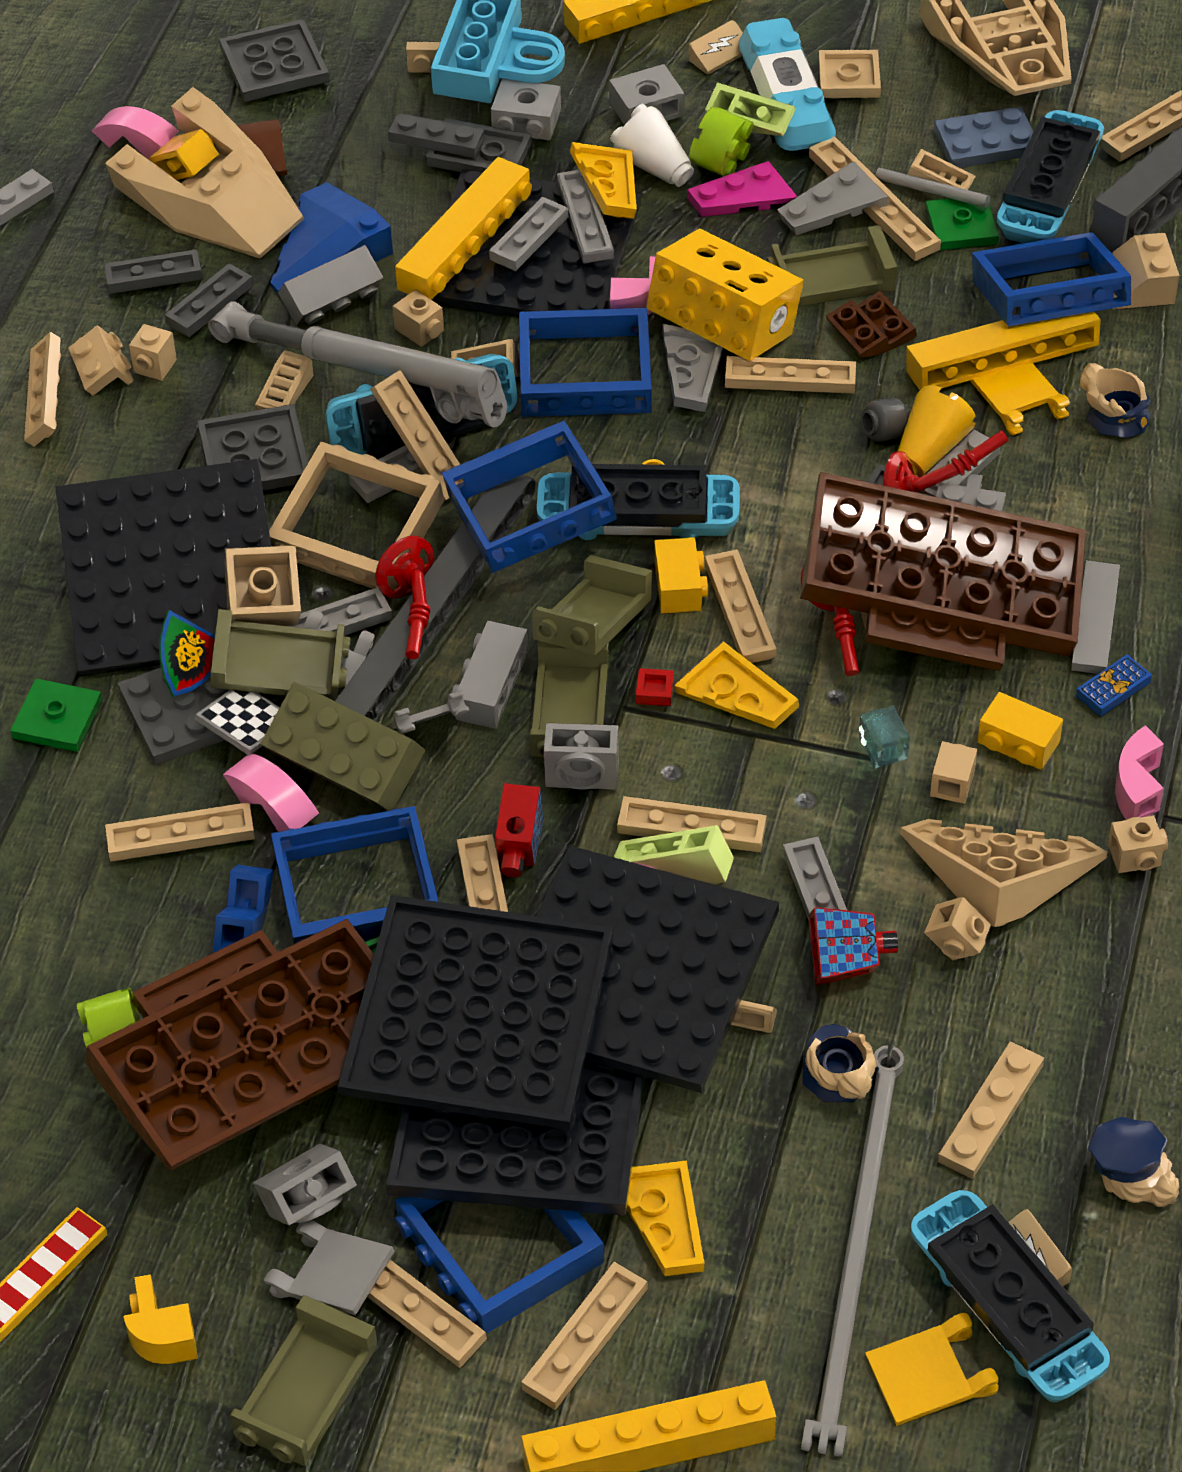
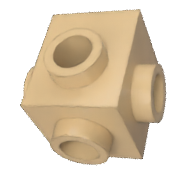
M1154 815L1141 818L1132 817L1124 821L1111 823L1108 847L1118 873L1135 870L1146 871L1161 866L1163 852L1168 849V839L1165 830L1159 829Z
M964 897L936 904L924 933L953 961L979 954L985 945V939L991 924Z

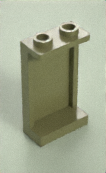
M880 225L868 227L867 241L787 255L781 254L778 244H771L770 257H766L767 262L804 279L798 307L870 295L879 291L888 292L896 290L897 265Z
M590 555L584 561V579L553 609L537 606L533 610V639L596 655L651 601L652 570Z
M218 609L210 688L286 696L295 681L336 701L338 689H344L346 686L347 669L341 668V658H348L350 637H344L345 625L338 624L337 631L332 632L232 620V611Z
M538 641V671L533 722L529 736L530 757L544 758L546 723L604 725L609 668V642L596 655H591Z
M303 1295L296 1306L297 1322L242 1410L234 1408L230 1414L233 1434L242 1443L252 1447L257 1444L270 1450L272 1455L282 1462L292 1463L294 1461L305 1467L378 1345L375 1326Z

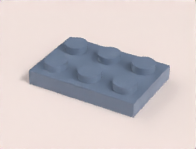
M1022 107L935 120L934 132L947 161L959 168L1020 158L1033 134V130Z

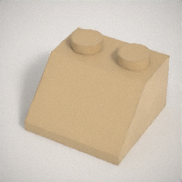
M1165 233L1134 235L1112 252L1113 256L1131 275V305L1112 308L1113 310L1175 304L1180 275Z

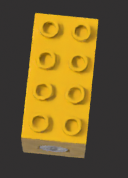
M699 228L656 253L646 308L751 361L792 335L804 279Z

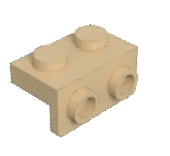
M98 325L69 347L83 386L93 396L117 377L127 385L134 381L129 371L131 364L120 349L123 347L122 342L113 332L107 333Z

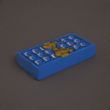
M1126 654L1078 687L1076 697L1102 717L1151 683L1152 674Z

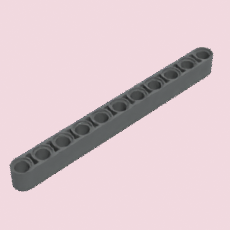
M520 475L492 487L483 493L473 507L472 512L490 543L507 536L524 512L535 492L536 480L534 478ZM464 522L424 576L427 604L431 610L428 626L423 630L419 657L417 659H409L405 655L410 629L407 621L410 605L413 603V595L411 594L335 702L374 721L379 719L487 564Z

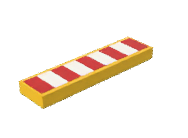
M76 1207L0 1283V1343L108 1235L106 1227Z

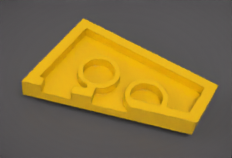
M572 142L570 154L602 213L617 218L634 219L637 207L632 151Z
M724 641L674 685L677 694L776 729L799 708L798 698Z
M687 1160L632 1167L627 1211L664 1276L703 1272L704 1258Z

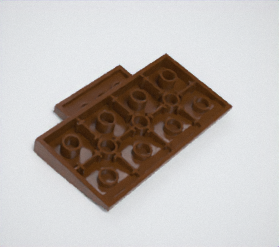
M820 472L809 530L800 599L868 613L864 642L1000 671L1004 664L1006 643L1070 657L1078 643L1086 530Z
M348 919L326 928L280 952L276 950L265 933L260 930L132 992L131 1001L143 1019L88 1045L85 1063L137 1133L165 1166L172 1171L339 1084L374 954Z

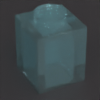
M894 705L882 709H873L868 713L860 715L859 738L875 768L908 759L910 735Z

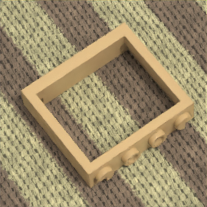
M320 442L269 530L271 547L296 546L297 563L372 589L377 588L375 573L379 561L292 532L327 470L332 468L420 498L396 541L407 536L424 538L445 500L441 482L431 475H420L408 471L401 465H390L378 461L371 455H360L348 451L341 445H330ZM407 549V550L403 551L402 553H400V554L394 559V561L392 562V564H394V563L396 562V560H397L401 555H403V554L409 552V549ZM387 576L389 587L395 590L398 583L395 581L394 576Z

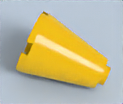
M935 385L923 386L917 393L898 451L907 454L912 464L914 475H917L918 478L934 467L972 431L976 424L973 423L976 417L975 413L965 400L953 392L949 396L939 392L942 387Z

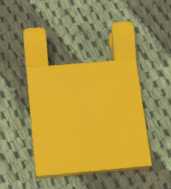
M1032 362L970 380L1001 417L1010 435L1023 432V428L1019 424L1023 422L1022 411L1048 403L1056 419L1069 416V412L1065 409L1070 404L1068 397L1059 394Z
M967 1313L957 1314L939 1326L865 1352L866 1359L896 1426L963 1401L991 1396L998 1392V1376L992 1368L984 1369L966 1380L949 1343L967 1340L972 1336V1321Z

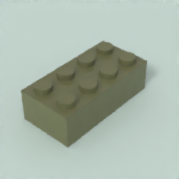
M295 681L260 743L273 754L386 811L395 808L425 752V749L413 739Z

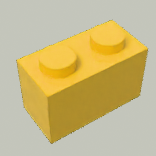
M202 129L173 137L150 156L149 159L174 179L179 180L197 174L217 157L219 153L214 147L212 138L203 132Z
M695 537L654 540V563L661 614L702 611V597L708 596L707 576H700V571H704L703 551H697Z
M998 692L980 719L977 743L986 746L992 751H998L1012 757L1022 764L1042 770L1060 742L1063 719Z

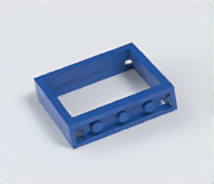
M1093 232L972 252L973 282L1007 326L1131 305V275ZM1088 252V258L1080 259V253ZM1088 264L1098 274V276L1012 290L1004 280L1006 278ZM1014 307H1019V314L1012 315Z
M647 308L519 312L522 417L652 413ZM639 337L641 381L531 384L530 339ZM635 397H644L645 400L635 401ZM528 400H538V404H528Z
M565 420L442 472L448 496L492 573L617 519L611 494ZM562 436V440L556 442L555 438ZM567 456L593 499L490 543L465 499ZM462 479V483L455 484V481Z
M415 806L401 809L395 808L386 812L358 815L354 818L322 822L318 825L271 833L293 945L345 919L349 920L364 942L380 936L387 907L301 924L288 866L289 861L408 839L423 900L439 902Z
M399 1197L395 1200L397 1217L394 1218V1221L399 1226L402 1237L405 1239L411 1237L417 1245L415 1246V1251L422 1264L426 1268L432 1266L437 1272L436 1278L442 1291L448 1297L453 1294L460 1303L458 1305L460 1313L484 1330L486 1334L604 1263L603 1242L579 1212L543 1209L573 1249L485 1301L421 1216L422 1213L444 1200Z

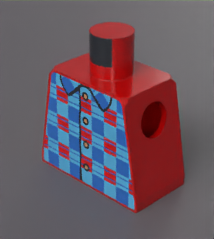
M504 783L495 843L498 861L502 863L500 872L505 876L520 877L523 872V866H533L535 864L544 823L540 787Z
M816 907L808 915L815 985H823L872 973L879 967V954L898 952L897 932H876L875 916L872 913Z

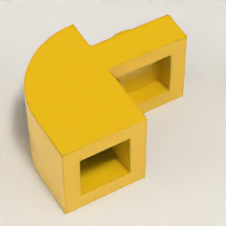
M151 1274L134 1277L137 1293L129 1294L132 1314L123 1317L129 1341L136 1353L142 1358L158 1364H172L198 1359L188 1303L157 1309Z

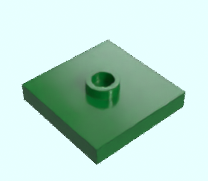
M950 198L926 201L925 210L931 231L941 240L940 250L996 245L999 243V234L990 205L985 208Z
M36 678L10 730L12 739L78 752L103 700L101 691Z

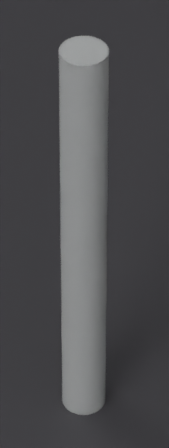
M878 168L875 176L880 181L985 208L990 203L989 195L884 168Z

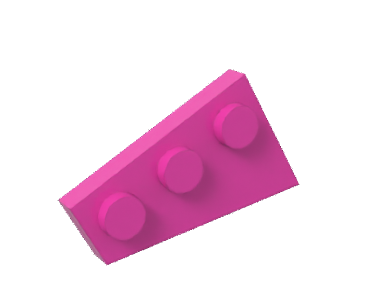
M769 161L687 189V199L701 217L738 213L741 208L755 206L758 207L759 211L770 210V205L787 204L797 197Z

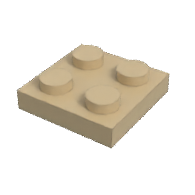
M819 50V80L824 98H880L881 82L878 50Z

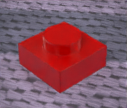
M639 668L636 704L671 706L674 670Z

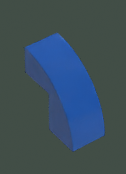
M237 865L230 870L228 904L224 910L216 915L213 952H217L263 929L270 899L273 869Z

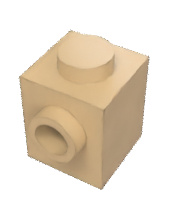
M414 290L393 305L395 330L419 346H424L444 331L442 307L417 290Z
M143 324L129 344L134 373L163 381L177 360L173 333Z
M942 741L932 773L931 797L966 803L975 772L977 749L966 747L962 744Z

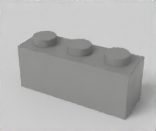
M366 245L284 282L278 294L296 326L303 322L311 325L324 317L323 313L331 309L338 312L348 307L352 299L360 296L363 300L378 292L377 287L384 277Z
M487 620L483 632L477 633L474 639L471 659L467 658L464 662L460 685L455 684L452 693L463 690V700L466 707L469 708L468 713L456 716V720L496 729L528 654L527 629Z

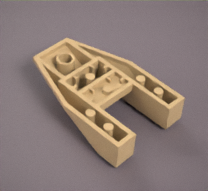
M921 0L920 17L929 33L997 87L1017 96L1071 84L1065 17L1054 0H1002L1008 10L972 18L960 0Z
M192 87L171 105L178 127L184 133L202 129L214 141V147L219 155L197 174L186 178L180 183L126 144L105 163L114 187L175 232L261 259L304 220V217L262 151L211 99Z

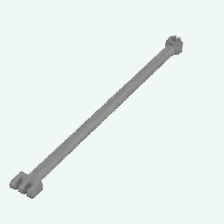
M888 1045L881 1046L874 1053L877 1062L875 1068L876 1079L817 1421L806 1419L801 1450L810 1451L812 1437L820 1438L818 1453L826 1454L828 1440H835L834 1456L843 1457L847 1426L837 1425L894 1083L895 1078L901 1074L904 1063L903 1053L893 1046L890 1065L893 1067H883L884 1064H887Z

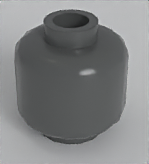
M891 397L873 400L866 405L861 413V429L874 442L898 440L903 436L910 412L898 398Z

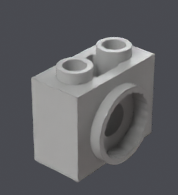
M665 64L609 80L610 105L624 126L631 119L633 110L640 104H644L646 107L652 106L657 108L666 122L684 116V92Z
M502 78L491 107L492 127L531 134V138L551 140L561 112V86L527 83Z
M546 723L544 743L545 787L580 790L617 789L619 766L618 725Z
M323 1144L314 1146L253 1182L269 1216L287 1225L306 1222L325 1214L341 1202L343 1193L357 1186L341 1152Z

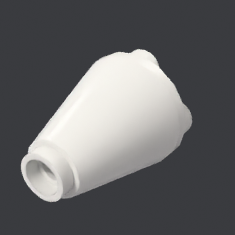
M640 104L633 110L631 119L625 126L617 128L610 137V141L614 143L613 148L632 151L633 165L669 184H675L677 187H680L694 173L690 159L661 112L655 107H646L644 104Z

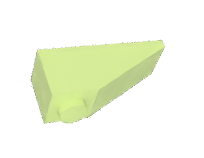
M721 83L716 84L705 108L706 112L713 106L722 108L753 122L754 127L751 133L784 136L796 110L792 105Z
M718 825L620 841L614 858L647 865L655 869L714 885L726 882L734 860Z

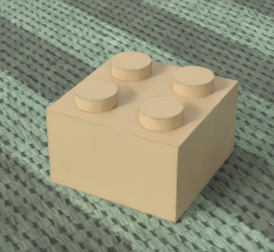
M296 546L226 549L224 569L227 608L232 611V620L279 626L299 625L301 605Z

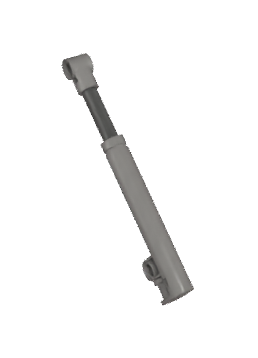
M234 301L229 302L208 322L210 333L222 343H228L233 338L251 343L264 341L301 350L304 356L310 359L384 377H389L401 370L408 383L430 388L439 414L451 423H458L463 418L468 420H476L478 418L484 420L485 424L489 427H498L504 421L507 413V401L496 370L490 367L329 329L326 330L316 326L304 330L266 321L261 315L247 312L242 305Z

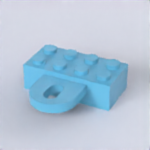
M456 0L431 66L433 94L491 103L500 78L527 83H541L556 77L565 65L564 46L552 34L519 28L522 20L521 0ZM526 54H535L547 56L550 59L541 61L524 58L522 56Z

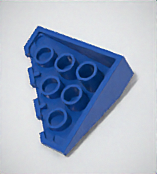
M328 182L302 193L298 204L304 220L289 233L288 241L282 247L278 259L279 267L277 273L272 276L271 287L278 294L284 282L366 245L375 262L392 255L391 226L375 209Z

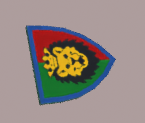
M168 610L159 640V660L164 680L172 697L194 690L211 676L215 635Z

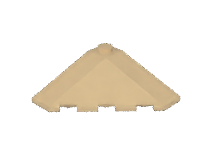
M926 819L901 827L900 835L957 898L964 897L994 927L1003 926L1008 922L1023 918L1105 860L1108 853L1106 850L1079 836L1068 835L1067 841L1044 839V832L1016 829L1015 836L1008 833H993V826L965 823L964 829L941 827L942 821Z

